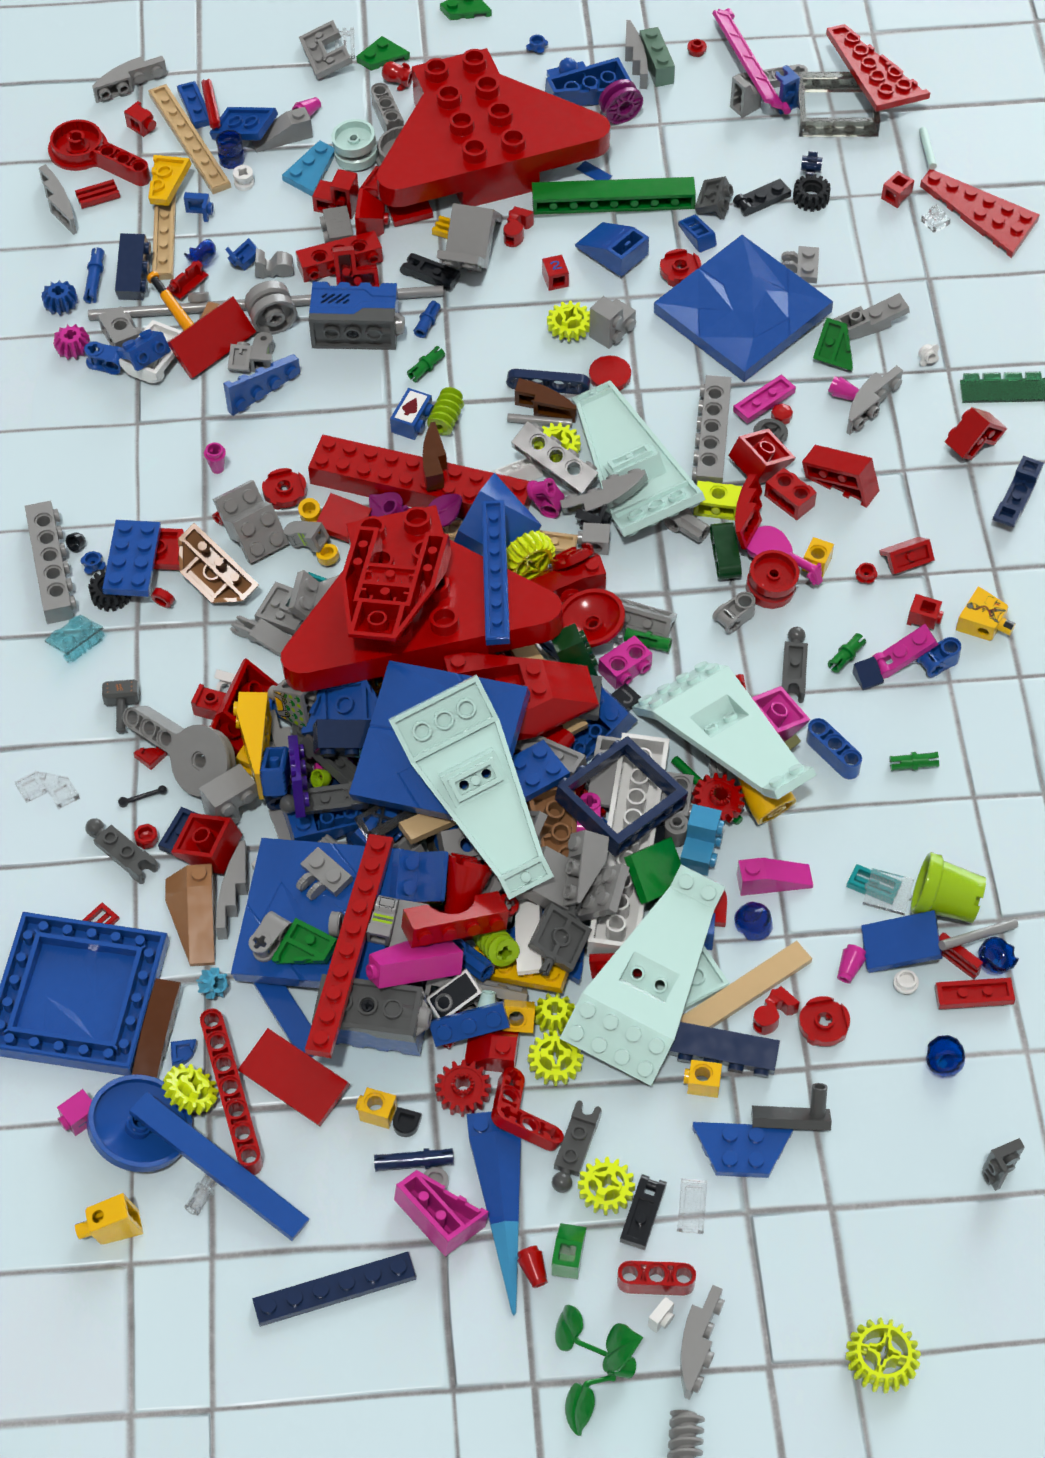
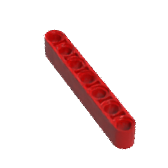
M214 1008L207 1009L201 1014L200 1023L236 1157L241 1166L253 1175H256L263 1167L262 1157L224 1019L219 1010ZM212 1022L218 1023L217 1025L212 1027L207 1026L209 1023ZM217 1044H224V1046L219 1049L213 1048ZM224 1066H229V1067H230V1068H229L228 1070H226V1071H220V1068H221V1067H224ZM228 1089H237L234 1093H225ZM236 1111L243 1112L240 1116H232ZM242 1134H249V1137L244 1140L238 1139ZM248 1157L256 1158L251 1163L244 1162V1160Z

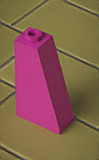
M407 940L369 954L366 974L368 979L379 989L461 975L463 951L453 941L411 948Z

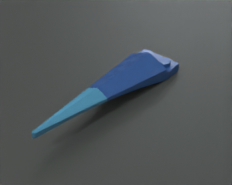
M492 1111L467 1114L469 1143L486 1210L489 1211L488 1218L511 1312L515 1315L521 1138L497 1127L491 1119Z

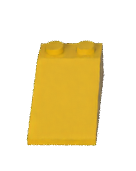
M239 692L238 701H234L233 714L236 716V728L240 729L259 799L264 800L260 767L265 748L270 746L272 715L268 692Z

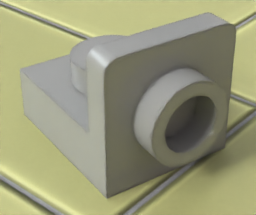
M237 342V344L230 345L229 371L250 373L249 358L252 346L249 343Z

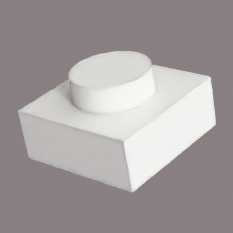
M667 1297L661 1301L649 1316L648 1327L656 1333L661 1327L666 1328L675 1316L673 1314L674 1303Z

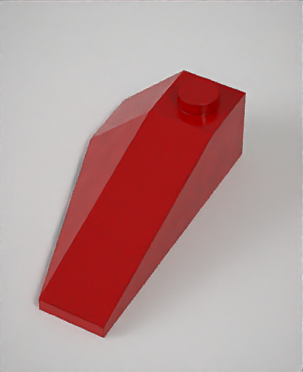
M595 552L572 566L559 570H554L551 567L529 579L552 591L559 598L562 592L569 588L577 589L579 592L594 588L606 589V571L600 555Z

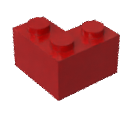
M338 169L332 182L320 180L312 196L314 211L323 213V209L347 206L349 217L353 219L359 192L357 173Z
M353 246L332 248L337 285L340 282H349L351 286H359L360 283L367 282L372 286H379L376 264L356 266Z
M971 407L964 412L959 424L950 430L945 443L962 458L972 460L985 443L995 445L1008 428L990 412Z

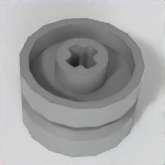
M273 280L259 283L251 288L245 296V307L255 330L259 333L269 332L271 335L278 334L291 327L296 320L297 310L295 304L291 299L288 288L282 282Z

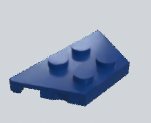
M363 680L320 689L316 695L317 699L309 711L311 714L306 727H302L301 733L304 736L307 734L313 735V724L317 719L371 720L378 696L369 681Z
M693 1122L692 1130L694 1134H697L702 1144V1149L709 1158L716 1176L769 1178L787 1141L793 1134V1129L752 1127V1124Z

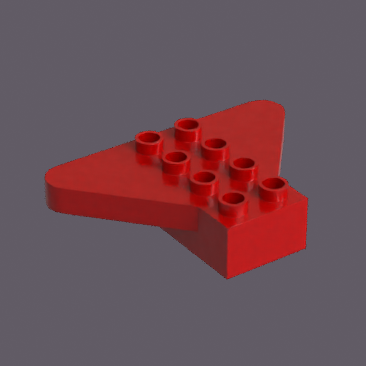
M487 48L481 50L470 49L464 52V54L444 59L433 58L426 63L412 66L413 96L416 107L377 171L378 197L382 203L388 206L405 207L456 194L461 204L479 206L532 192V182H540V172L604 155L610 146V122L600 113L500 74Z
M436 505L412 507L404 512L379 517L368 516L360 521L346 523L350 546L356 526L380 528L383 548L378 563L416 566L425 532L444 533ZM450 540L451 556L447 571L434 592L396 642L348 637L341 572L282 650L281 664L284 678L291 688L301 692L315 691L381 677L383 682L389 660L443 670V658L446 655L464 652L492 654L544 643L557 637L563 628L562 603L558 595L507 569L510 644L486 645L483 556Z

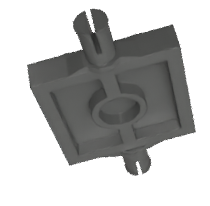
M553 903L546 906L528 944L529 948L544 958V962L539 969L540 974L543 973L542 975L548 976L553 965H557L567 973L573 971L592 931L591 928L583 924L576 916L582 903L571 905L568 910H563Z

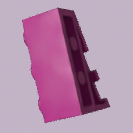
M418 1170L396 1184L394 1201L445 1257L486 1226L489 1211L482 1207L478 1209L471 1205L463 1196L459 1195L458 1197L445 1189L444 1185Z

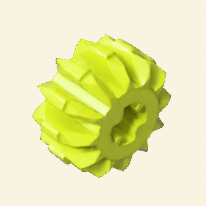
M557 992L555 997H551L547 993L546 1000L538 999V1006H535L534 1023L535 1025H540L541 1033L548 1029L550 1036L553 1035L554 1030L558 1031L560 1035L562 1034L563 1028H565L575 1008L574 1003H569L570 999L568 996L561 999L559 992Z

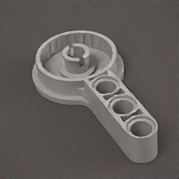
M376 83L371 87L372 106L384 131L377 145V166L382 164L404 127V120L389 87L384 83Z
M149 706L128 707L123 713L124 724L169 754L174 777L181 788L187 793L201 797L200 787L235 767L234 749L229 739L222 732L207 725H192L184 729Z

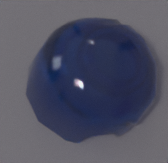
M206 239L196 248H189L190 254L184 253V256L190 263L198 260L203 266L207 265L215 257L216 245L211 239Z
M748 902L740 906L734 915L737 931L742 932L749 941H760L768 937L773 930L771 912L762 903Z
M996 936L984 940L978 950V958L983 961L982 966L984 969L996 975L1009 972L1019 961V958L1014 955L1015 947Z
M942 1035L929 1042L927 1045L926 1062L934 1075L940 1077L955 1076L963 1069L965 1051L957 1038L950 1035Z

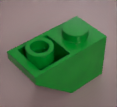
M560 1223L552 1259L553 1276L578 1280L587 1227Z

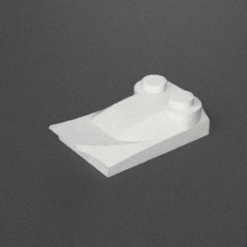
M152 320L143 330L151 329L152 331L163 332L167 342L182 332L155 320ZM171 350L168 354L139 371L134 370L130 360L120 358L119 364L130 376L148 383H158L163 380L164 370L174 359L175 355Z

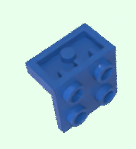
M394 849L390 897L418 903L444 902L449 853L447 851L416 852Z

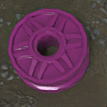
M620 79L611 83L604 89L599 98L600 109L609 122L613 124L628 122L638 114L643 105V96L637 90L634 83L628 79Z

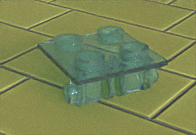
M79 615L70 619L69 623L61 629L52 632L51 636L44 641L65 653L63 658L68 663L70 661L74 662L82 656L81 652L83 654L86 653L85 647L90 650L103 640L102 638L105 635L102 629L104 628L90 619Z

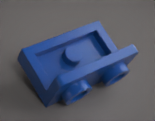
M151 329L145 330L139 334L140 337L124 342L122 344L123 347L116 351L120 358L130 360L134 370L139 371L171 351L163 332L152 331Z

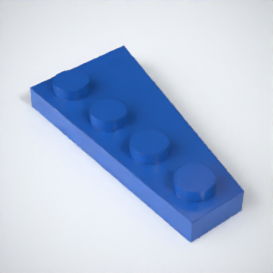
M292 354L272 362L269 368L260 367L255 369V373L250 376L243 374L238 376V380L233 383L231 381L224 382L228 412L234 416L244 411L254 402L261 400L271 391L278 389L282 384L295 378L300 374L299 358Z

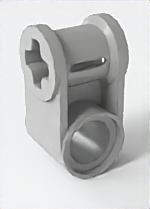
M746 591L738 593L714 611L713 620L719 621L725 627V631L728 634L735 632L740 626L754 617V595Z
M273 911L265 915L261 924L249 939V947L253 951L256 960L260 962L271 960L292 922Z

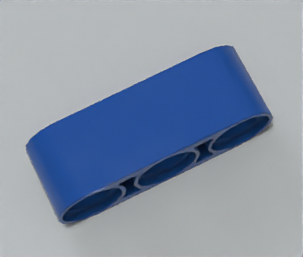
M821 718L811 720L807 730V744L843 778H856L860 773L862 763L860 752L826 720Z

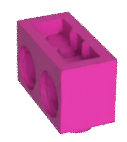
M634 635L599 658L598 672L616 690L625 683L628 685L633 678L639 674L646 673L651 668L652 652Z

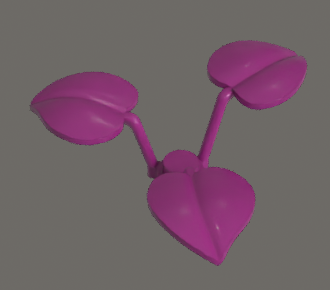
M396 492L369 495V508H372L371 516L379 517L410 509L406 505L403 506V499ZM446 494L435 498L429 504V506L436 505L442 527L450 525L458 516L462 496Z

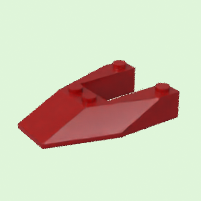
M356 526L341 575L348 637L395 642L399 639L447 571L451 556L449 534L425 532L416 566L378 563L383 548L380 528Z
M471 652L446 655L443 658V671L469 676L477 675L480 678L528 686L530 697L518 740L535 738L599 707L588 667L584 665Z

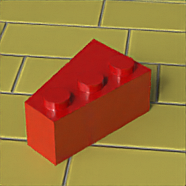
M814 445L802 461L807 479L827 489L836 488L844 492L842 496L848 499L852 496L862 501L861 505L866 508L880 491L873 460L870 457Z

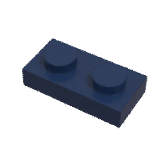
M183 807L179 809L158 844L159 850L172 854L171 851L190 813L196 812Z

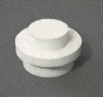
M902 970L895 975L893 985L902 994H912L917 990L919 980L913 971Z

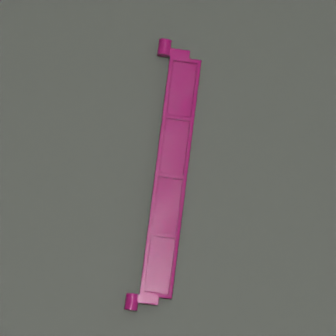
M730 8L714 10L712 13L763 101L771 104L774 108L781 109L785 115L791 112L787 102L782 103L734 23L735 15Z

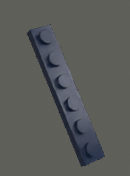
M404 1252L252 1298L259 1326L261 1327L416 1280V1275L409 1252Z

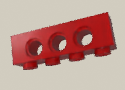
M375 231L295 251L297 266L304 283L335 275L332 250L335 247L353 246L356 266L383 262L382 246Z

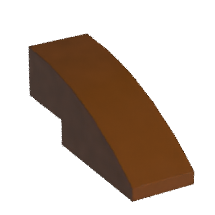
M521 378L518 379L515 388V405L533 408L534 416L573 419L572 423H576L577 406L569 399L544 385Z
M431 422L426 432L422 454L424 481L427 491L444 488L442 470L447 469V457L436 423Z

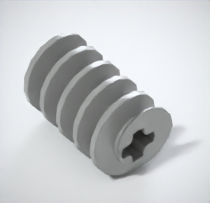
M670 1411L672 1418L669 1425L672 1429L669 1430L671 1440L668 1442V1448L671 1451L668 1452L667 1458H695L702 1456L703 1451L695 1448V1446L703 1444L704 1440L696 1437V1435L703 1434L704 1428L696 1425L703 1423L705 1418L692 1411Z

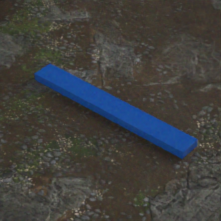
M505 500L482 501L486 645L510 644Z
M148 1092L130 1109L129 1114L289 1240L293 1241L309 1222L307 1216Z

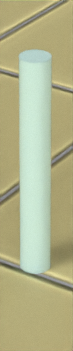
M921 127L919 133L928 166L933 170L937 167L928 131L926 127Z

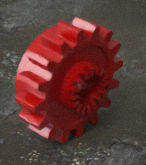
M714 773L712 778L709 775H705L703 780H698L692 791L694 797L691 803L721 810V820L731 823L734 817H739L745 805L742 802L745 795L739 793L742 787L741 785H734V778L728 781L727 774L719 778L718 774Z
M462 1060L459 1066L453 1061L451 1069L444 1066V1075L438 1074V1083L435 1084V1092H438L436 1093L437 1101H442V1109L448 1108L451 1115L459 1113L461 1117H464L467 1113L472 1114L477 1109L483 1110V1102H489L488 1093H491L490 1076L484 1075V1067L476 1069V1062L473 1061L468 1066L465 1060ZM462 1086L468 1087L467 1090L464 1089V1091L458 1088Z

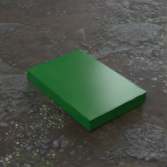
M672 837L663 839L624 857L626 865L630 867L629 873L641 904L648 903L662 896L670 887L681 865Z

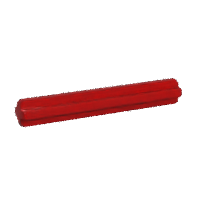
M203 79L201 84L210 127L212 129H219L221 124L212 81L210 79Z

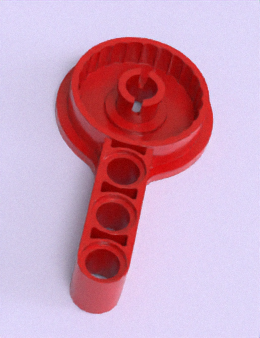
M81 119L66 121L57 126L51 133L48 145L49 157L56 166L62 169L80 171L99 167L137 186H145L151 180L147 161L107 142L105 135L93 122Z

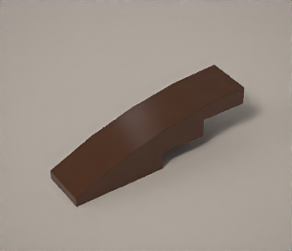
M156 978L141 1030L132 1075H147L159 1079L163 1057H166L169 1035L173 1031L181 982Z

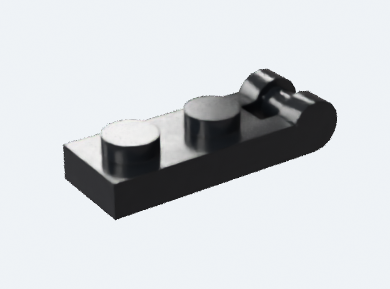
M778 179L744 195H736L733 203L741 208V212L745 216H749L791 197V190L781 179Z
M411 253L407 257V262L403 263L400 267V272L405 276L412 275L438 286L443 285V288L451 290L460 278L459 270L415 253Z
M644 1174L640 1177L620 1237L621 1243L643 1250L646 1249L667 1186L666 1181L659 1180L657 1182L649 1179L650 1176ZM646 1189L655 1192L654 1196L646 1194Z

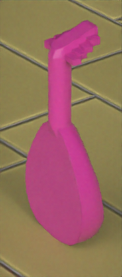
M766 525L760 526L756 530L745 549L750 557L754 559L756 555L767 550L783 551L789 554L799 567L809 572L807 578L812 582V585H820L823 582L821 563L814 565L794 554L789 540L782 531L773 526Z

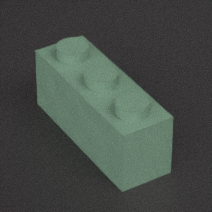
M654 27L640 30L639 36L644 45L648 71L655 87L674 84L675 64L659 28Z

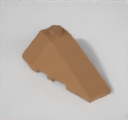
M555 786L526 803L529 811H541L548 815L540 832V847L548 846L568 857V842L570 834L577 832V820L555 800L557 791Z
M212 864L187 865L166 878L165 901L189 965H215V876Z

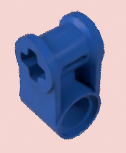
M94 341L87 343L84 347V352L87 355V367L113 375L119 374L122 367L119 364L120 357L116 350L121 347Z
M947 637L938 642L939 645L916 659L917 663H921L927 670L928 677H935L958 664L961 653V643L958 639Z

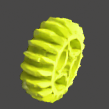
M532 530L528 534L523 533L521 537H517L515 541L510 542V545L507 547V569L527 579L548 569L550 560L556 555V548L552 540L540 531L534 532Z
M880 1317L877 1320V1325L871 1319L867 1320L866 1327L860 1324L857 1327L858 1333H851L850 1338L852 1341H848L846 1345L849 1352L846 1353L845 1358L851 1361L848 1364V1369L851 1371L857 1370L853 1376L854 1380L863 1378V1388L870 1383L873 1385V1392H876L879 1386L882 1387L884 1394L888 1393L889 1386L895 1392L899 1391L900 1384L906 1387L909 1384V1379L915 1378L916 1372L914 1370L919 1369L920 1362L917 1359L920 1358L921 1353L915 1350L918 1346L917 1340H910L912 1337L911 1331L902 1332L904 1328L903 1323L899 1324L897 1328L894 1327L893 1319H890L888 1324H884L883 1319ZM883 1337L879 1343L864 1344L872 1338ZM891 1340L900 1347L903 1355H901V1351L894 1349ZM886 1346V1359H884L882 1365H880V1352H882L883 1347ZM862 1356H865L866 1360L873 1363L874 1370L868 1367ZM897 1366L902 1367L897 1372L891 1374H883V1371L886 1368H896Z

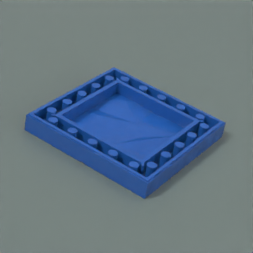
M740 235L654 302V313L743 382L829 315L833 309V301L793 271L786 268L785 265L744 235Z
M389 660L349 791L352 800L454 821L411 765L388 719L472 676ZM478 677L500 720L511 757L513 758L530 697L528 686ZM484 769L481 775L483 777H488L490 775V770ZM466 780L459 783V787L462 789L468 786Z
M261 838L231 970V975L235 981L319 988L322 974L328 973L332 956L327 964H276L272 960L260 962L255 959L253 951L249 947V939L259 927L265 915L270 911L275 912L292 923L297 918L329 934L328 923L331 912H342L345 916L365 846ZM317 847L324 851L353 878V881L337 897L325 889L317 898L310 900L306 894L312 885L318 882L317 880L303 891L296 887L298 880L305 873H308L302 868L300 863ZM392 848L379 895L390 897L394 849L399 848ZM366 937L355 978L369 980L366 974L369 954L389 946L367 942Z
M22 912L0 983V1057L124 1076L132 1075L151 993L156 978L160 979L169 946L168 934Z

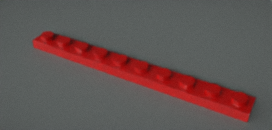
M369 834L305 1046V1052L308 1055L332 1058L366 941L367 928L375 909L376 900L380 893L394 845L393 837Z

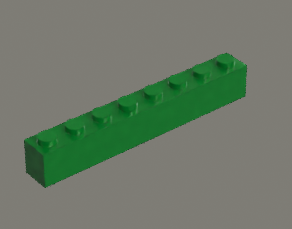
M694 177L532 182L534 215L695 209L696 190Z

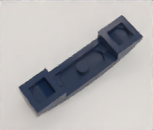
M1023 455L1008 491L993 516V521L1014 528L1030 499L1044 462Z

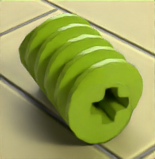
M452 387L443 388L428 417V427L431 422H435L441 435H450L452 433V428H454L461 409L464 407L463 395L459 390Z
M506 930L473 936L474 943L496 966H508L518 958L520 953L519 945Z

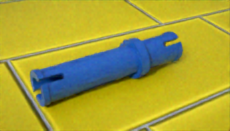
M97 247V251L95 248L91 250V259L87 264L88 276L83 300L91 304V301L93 303L97 301L100 275L104 270L102 263L105 251Z

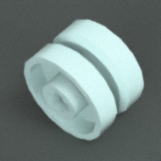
M351 119L338 124L331 134L336 162L340 167L345 170L359 171L370 167L376 162L378 147L375 131L370 123L365 120Z

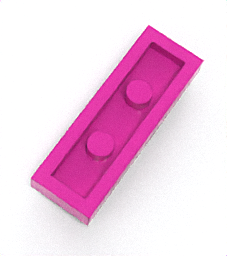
M781 374L735 404L733 412L748 424L774 407V405L779 404L794 394L796 386Z

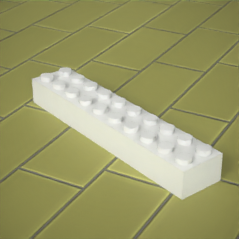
M622 733L621 740L629 736L666 771L670 739ZM625 755L617 761L607 822L616 833H619L661 802L662 790ZM657 827L616 857L608 851L607 861L603 868L621 863L626 865L624 857L654 844ZM629 872L617 913L591 919L590 928L592 931L588 937L587 956L589 954L615 953L643 920L646 903H640Z

